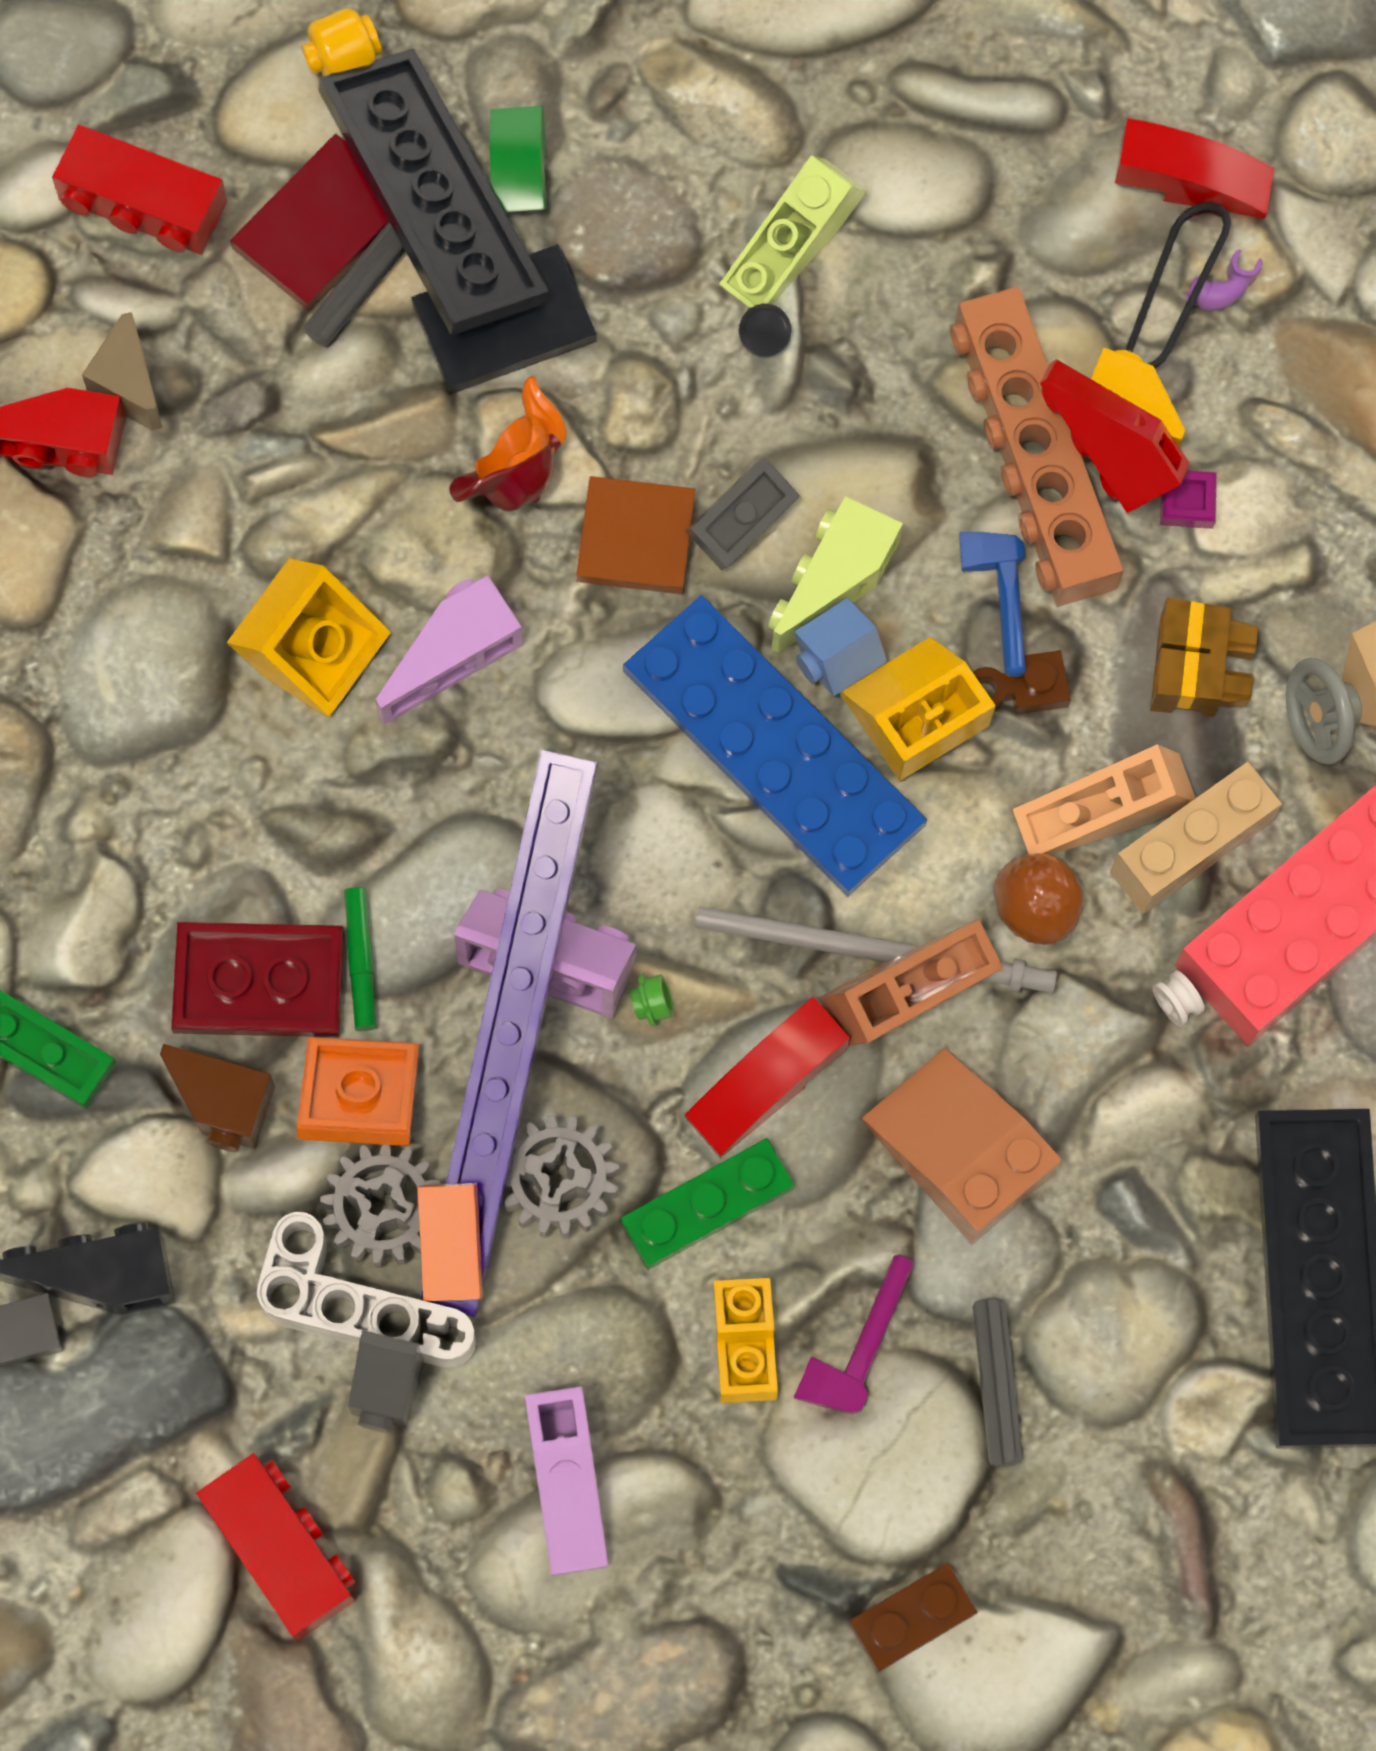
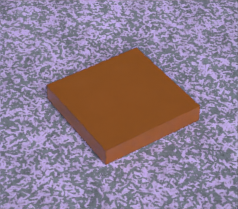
M590 476L576 582L683 594L690 536L685 531L692 525L696 488Z

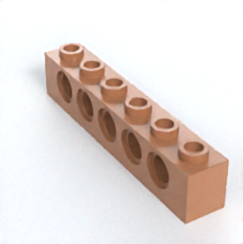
M1019 286L959 303L955 324L950 325L951 340L958 355L965 354L971 370L967 372L968 387L975 402L982 401L988 417L984 419L985 434L992 449L999 448L1005 463V465L1001 466L1002 481L1007 494L1010 497L1016 495L1022 510V513L1018 514L1019 528L1025 543H1033L1040 560L1035 562V569L1043 592L1051 591L1056 607H1060L1117 590L1124 570L1082 456L1073 444L1071 429L1060 413H1053L1043 399L1040 382L1048 368V364ZM995 347L1002 348L1010 354V357L1002 360L995 359L986 350ZM1009 394H1017L1022 396L1028 404L1020 407L1012 406L1003 397ZM1025 441H1035L1041 444L1045 451L1040 454H1031L1026 452L1020 444ZM1042 488H1052L1058 491L1063 499L1049 502L1041 498L1037 491ZM1062 535L1071 536L1078 541L1080 547L1074 550L1063 549L1056 543L1055 538Z

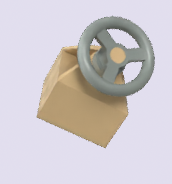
M1376 621L1351 633L1343 679L1340 678L1338 673L1328 663L1317 658H1306L1298 662L1288 677L1286 709L1291 729L1304 752L1321 764H1335L1347 755L1353 742L1355 724L1376 729ZM1308 675H1316L1324 682L1327 689L1313 692L1304 681ZM1303 707L1307 710L1309 719L1314 726L1315 738L1306 723ZM1338 729L1336 741L1332 746L1330 731Z

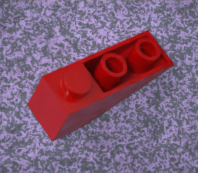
M1058 359L1050 362L1040 382L1043 399L1053 413H1060L1071 429V438L1074 446L1082 456H1089L1100 472L1101 484L1111 499H1118L1125 511L1129 513L1181 485L1190 462L1161 419Z
M67 387L0 406V456L13 458L16 463L29 468H42L45 464L65 467L70 473L82 477H95L97 473L113 475L126 420L120 396Z

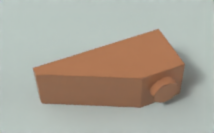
M976 919L868 970L818 998L823 1008L850 1037L848 1046L864 1044L875 1040L1002 970L1003 967L980 919Z

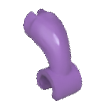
M1236 250L1227 266L1226 273L1229 280L1223 282L1213 281V283L1206 280L1194 305L1200 306V310L1215 311L1233 304L1243 295L1247 287L1256 280L1262 268V260L1259 258L1252 271H1244L1237 264L1242 250ZM1199 276L1195 277L1191 284V287L1186 295L1187 301L1193 291V288Z

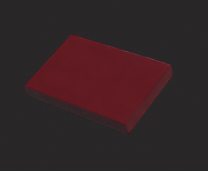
M335 133L230 239V244L235 252L307 311H310L350 270L389 220L346 141Z
M177 922L171 1022L173 1034L339 1037L344 945L343 926Z

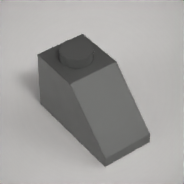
M362 1330L348 1403L351 1415L360 1417L359 1426L382 1433H391L393 1425L407 1429L424 1365L419 1344Z

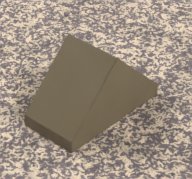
M132 312L122 314L82 374L86 390L120 396L126 417L152 431L161 429L163 427Z

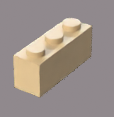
M1246 762L1119 852L1110 873L1142 914H1145L1270 825L1282 803L1251 764Z

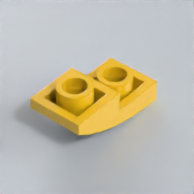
M770 1278L714 1281L721 1403L777 1400L778 1388Z

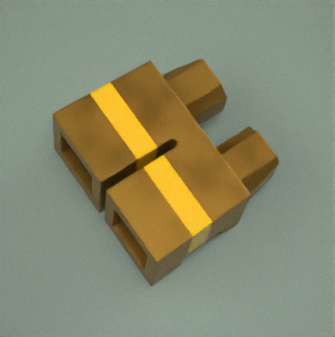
M1167 597L1159 620L1150 711L1171 713L1173 708L1200 710L1202 714L1214 717L1218 707H1247L1252 694L1253 674L1225 670L1226 656L1252 660L1257 644L1258 626L1242 621L1230 620L1231 608Z

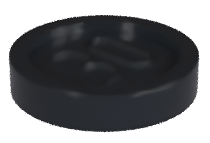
M755 305L748 309L740 320L739 339L743 347L752 355L762 358L775 356L785 349L790 340V320L786 313L775 305Z

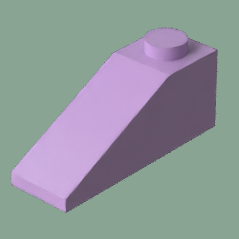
M488 575L476 582L473 579H468L457 584L447 593L446 599L441 601L375 699L378 717L383 725L523 645L522 627Z

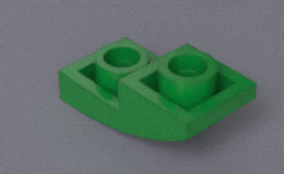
M544 106L491 109L490 183L494 194L505 213L547 210L544 159H547Z

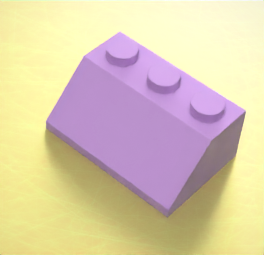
M481 889L479 890L459 922L454 934L458 964L492 975L510 891L496 889L494 894ZM566 912L548 996L613 1019L636 960V944L628 942L629 936L617 929L599 926L596 931L576 924L578 919Z

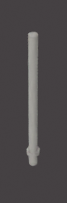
M701 906L698 908L695 928L879 962H887L919 947ZM1014 958L1013 963L1000 961L1003 969L983 979V981L1009 985L1008 991L1019 993L1020 988L1053 993L1057 972L1025 966V960Z

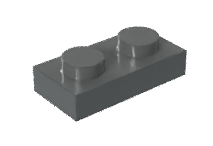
M763 457L756 461L685 532L717 567L723 570L728 568L800 495L775 467Z

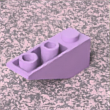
M582 1386L525 1395L551 1576L608 1567V1559Z

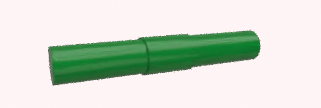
M353 887L344 890L354 1027L355 1031H372L377 1029L366 889Z

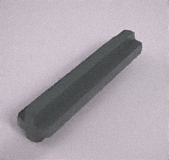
M390 222L385 225L306 322V334L317 344L327 346L332 342L405 252Z
M986 1298L975 1301L972 1308L988 1461L994 1467H1010L1021 1463L1022 1449L1007 1309L1004 1300Z

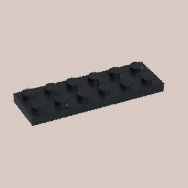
M414 48L375 60L370 65L319 78L318 91L451 335L547 303L549 291Z
M1370 1109L1258 1111L1255 1115L1276 1449L1376 1447V1193Z

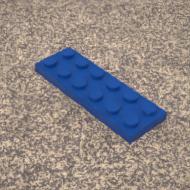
M702 595L623 664V672L847 897L926 826L927 819Z

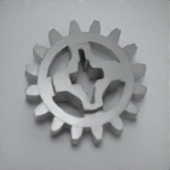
M547 1115L546 1129L541 1131L531 1121L526 1123L528 1138L525 1141L516 1138L513 1151L515 1155L511 1160L510 1175H508L505 1192L512 1191L513 1194L504 1201V1208L507 1212L515 1211L519 1208L522 1210L518 1222L519 1226L523 1229L529 1226L533 1220L538 1222L539 1234L542 1238H546L551 1226L559 1227L563 1239H569L570 1225L578 1223L580 1228L587 1233L591 1230L589 1215L592 1212L603 1218L608 1215V1207L602 1201V1198L617 1197L618 1187L606 1181L608 1178L619 1175L618 1163L604 1162L612 1153L611 1143L606 1142L596 1146L594 1142L598 1134L597 1128L592 1125L583 1134L578 1132L577 1117L574 1116L569 1118L565 1128L557 1127V1122L553 1115ZM555 1143L553 1149L540 1156L531 1154L543 1145ZM577 1147L584 1151L591 1159L596 1174L591 1173L590 1169L581 1167L576 1158ZM565 1156V1168L567 1169L568 1179L562 1180L559 1188L556 1187L554 1197L552 1198L549 1176L547 1174H554L557 1166L560 1167L562 1158ZM520 1180L525 1181L527 1185L536 1187L541 1196L539 1207L528 1199L522 1189ZM575 1198L586 1200L574 1209L561 1212L562 1206Z
M366 1145L360 1146V1161L354 1164L349 1158L343 1156L340 1159L341 1166L345 1172L342 1177L334 1174H328L326 1177L327 1184L335 1190V1193L323 1195L320 1198L323 1208L334 1210V1213L323 1219L325 1229L336 1230L340 1228L341 1231L337 1233L333 1240L334 1245L339 1250L351 1243L353 1245L351 1256L353 1261L357 1263L364 1258L366 1253H371L376 1268L382 1267L385 1255L393 1254L399 1265L405 1264L403 1250L411 1247L414 1251L421 1254L419 1209L415 1208L414 1204L405 1200L403 1193L407 1187L406 1183L409 1179L417 1189L420 1185H437L440 1182L439 1180L425 1182L424 1179L431 1171L430 1164L427 1161H423L415 1167L412 1166V1150L407 1147L397 1158L392 1156L390 1145H382L380 1155L372 1156ZM384 1170L382 1176L367 1181L360 1179L370 1172ZM385 1195H390L394 1210L383 1209L379 1216L374 1215L370 1201L372 1199L382 1201ZM345 1201L361 1212L356 1231L346 1219ZM397 1229L405 1231L396 1238L380 1240L385 1233Z

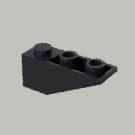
M133 1223L118 1227L114 1230L115 1236L93 1240L92 1235L89 1234L66 1237L58 1241L59 1248L40 1252L36 1251L35 1246L12 1248L2 1253L3 1259L0 1260L1 1282L44 1294L48 1293L54 1297L114 1314L123 1315L176 1304L164 1237L158 1227L149 1229L147 1223Z

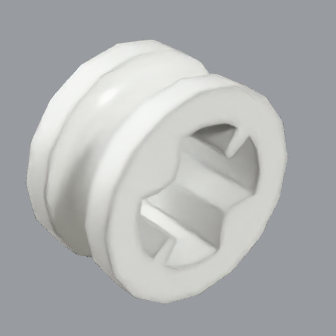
M1176 970L1169 975L1170 982L1168 984L1159 982L1153 986V993L1159 1006L1168 1018L1177 1026L1182 1027L1188 1022V1015L1190 1013L1198 1016L1205 1011V1006L1198 991L1189 979Z

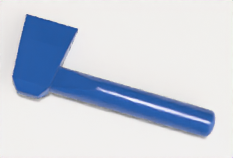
M959 532L961 570H997L1004 672L1009 677H1020L1026 672L1017 566L1025 559L1024 542L1016 535L988 532Z

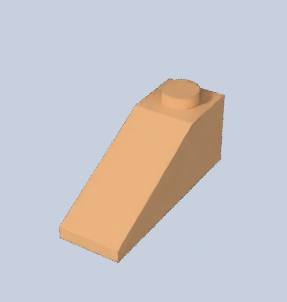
M1157 744L1013 809L1028 854L1041 853L1053 855L1151 824L1176 813L1196 797L1180 754Z

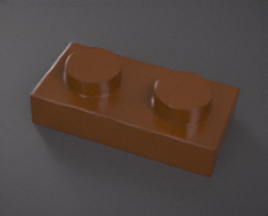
M946 1563L851 1619L848 1624L878 1674L974 1617L978 1612L949 1563Z

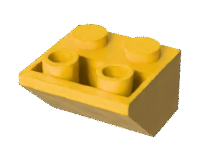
M932 637L925 639L840 692V696L899 781H902L988 728L996 706L966 662Z

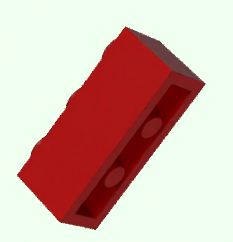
M79 124L52 175L58 199L70 211L84 216L89 215V213L96 214L108 219L114 227L129 234H136L138 231L157 238L160 244L175 252H185L187 249L202 255L227 204L222 179Z
M252 1453L197 1491L196 1494L292 1637L298 1642L354 1603L347 1589L356 1582L337 1554L326 1560L314 1541L323 1536V1533L306 1508L302 1507L294 1513L282 1494L289 1490L291 1486L274 1461L271 1459L262 1466L256 1455Z

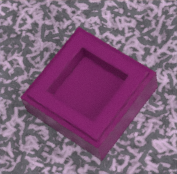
M1186 471L1180 486L1161 495L1160 525L1213 529L1216 522L1217 472Z

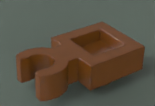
M1061 650L1025 655L1026 672L1024 675L1016 678L1009 677L1005 673H1001L991 667H982L973 671L980 684L986 683L994 688L995 693L989 697L996 705L995 710L1004 701L1013 700L1015 715L1069 707L1071 699Z

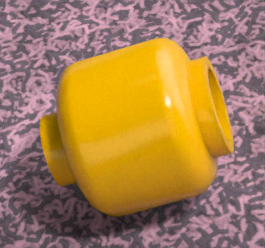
M351 8L342 9L312 21L308 26L309 42L301 45L305 61L312 75L321 72L323 76L370 65L376 60L377 55L382 54L381 44L370 17L367 14L360 16Z

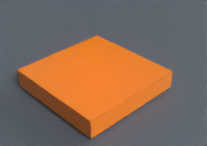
M308 1037L296 1128L297 1140L410 1146L419 1063V1043Z

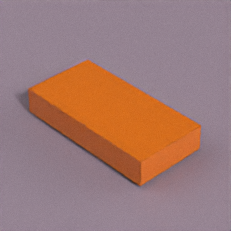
M477 1183L420 1185L417 1189L423 1301L481 1299L483 1297Z

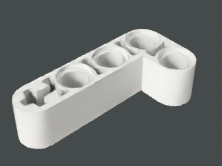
M293 1212L285 1215L278 1221L273 1230L257 1289L259 1303L264 1314L271 1322L282 1327L359 1346L362 1330L384 1335L379 1330L382 1318L391 1312H401L409 1317L410 1326L403 1335L393 1338L417 1343L421 1336V1318H426L429 1332L446 1335L449 1327H456L459 1338L463 1340V1343L453 1342L450 1350H443L438 1337L423 1333V1345L419 1346L424 1363L443 1368H456L464 1365L471 1359L475 1351L476 1337L471 1320L463 1312L454 1308L321 1275L328 1245L321 1224L314 1216L305 1212ZM307 1230L315 1236V1243L312 1249L301 1255L288 1252L285 1249L288 1237L293 1232ZM283 1284L296 1286L300 1290V1297L292 1307L277 1309L270 1304V1296L278 1286ZM337 1298H346L355 1304V1311L352 1317L343 1323H333L324 1317L327 1305Z

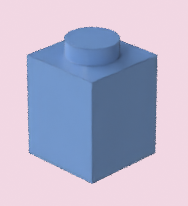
M848 597L794 631L801 652L796 656L799 668L811 683L814 684L819 680L833 696H836L887 663L877 627Z

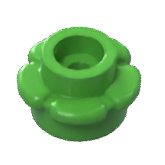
M645 973L640 974L638 977L639 986L630 989L633 1009L639 1020L647 1018L652 1026H657L660 1024V1020L674 1016L671 993L662 974L648 978Z

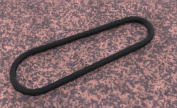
M1205 202L1194 205L1184 211L1171 227L1127 343L1126 351L1133 353L1172 246L1182 224L1190 216L1203 210L1216 211L1222 216L1223 220L1221 234L1163 351L1154 361L1147 363L1154 366V368L1159 367L1165 362L1171 353L1229 235L1231 227L1230 215L1220 204Z

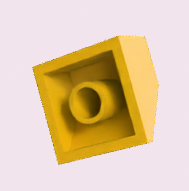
M289 558L227 643L260 675L320 714L330 717L391 632L323 565Z

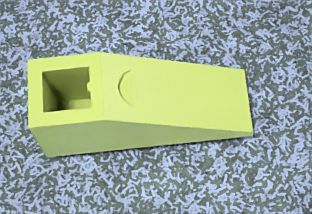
M811 155L719 284L749 308L758 304H772L837 234L867 190L828 160Z
M846 496L837 512L828 509L815 535V538L821 542L814 556L811 557L804 554L795 570L791 583L797 585L794 594L789 602L780 599L769 620L768 628L773 630L771 650L779 653L796 642L795 630L847 597L854 603L876 588L900 542L903 523Z

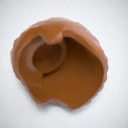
M1041 853L1023 854L1020 857H1015L999 871L993 885V894L1000 919L1015 936L1022 938L1026 942L1042 945L1055 944L1060 940L1066 939L1079 921L1084 903L1082 886L1075 872L1062 859L1050 854Z

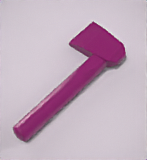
M901 1254L893 1256L845 1372L843 1373L811 1356L794 1399L850 1415L863 1410L869 1396L863 1384L914 1263L910 1258Z

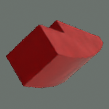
M1127 118L1121 141L1115 183L1165 192L1164 202L1188 206L1214 202L1222 205L1229 213L1266 219L1274 167L1242 151L1203 136L1161 124Z
M813 996L732 1067L691 1107L684 1117L721 1159L805 1089V1084L848 1048L850 1037Z

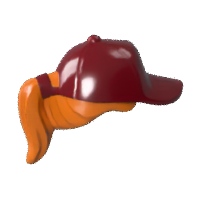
M530 376L525 380L522 390V403L526 415L515 420L501 433L491 453L475 462V471L461 475L451 482L449 491L455 502H462L484 495L497 508L513 512L529 503H537L540 500V496L549 486L553 476V455L564 444L567 430L559 411L544 395L534 376Z

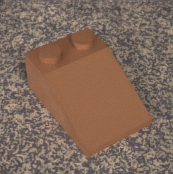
M946 1048L942 1049L861 1119L971 1245L977 1242L1056 1173L1062 1161L1021 1114Z

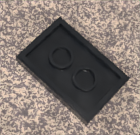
M558 244L529 254L549 291L546 304L451 335L427 291L411 297L412 306L449 395L597 342V333Z

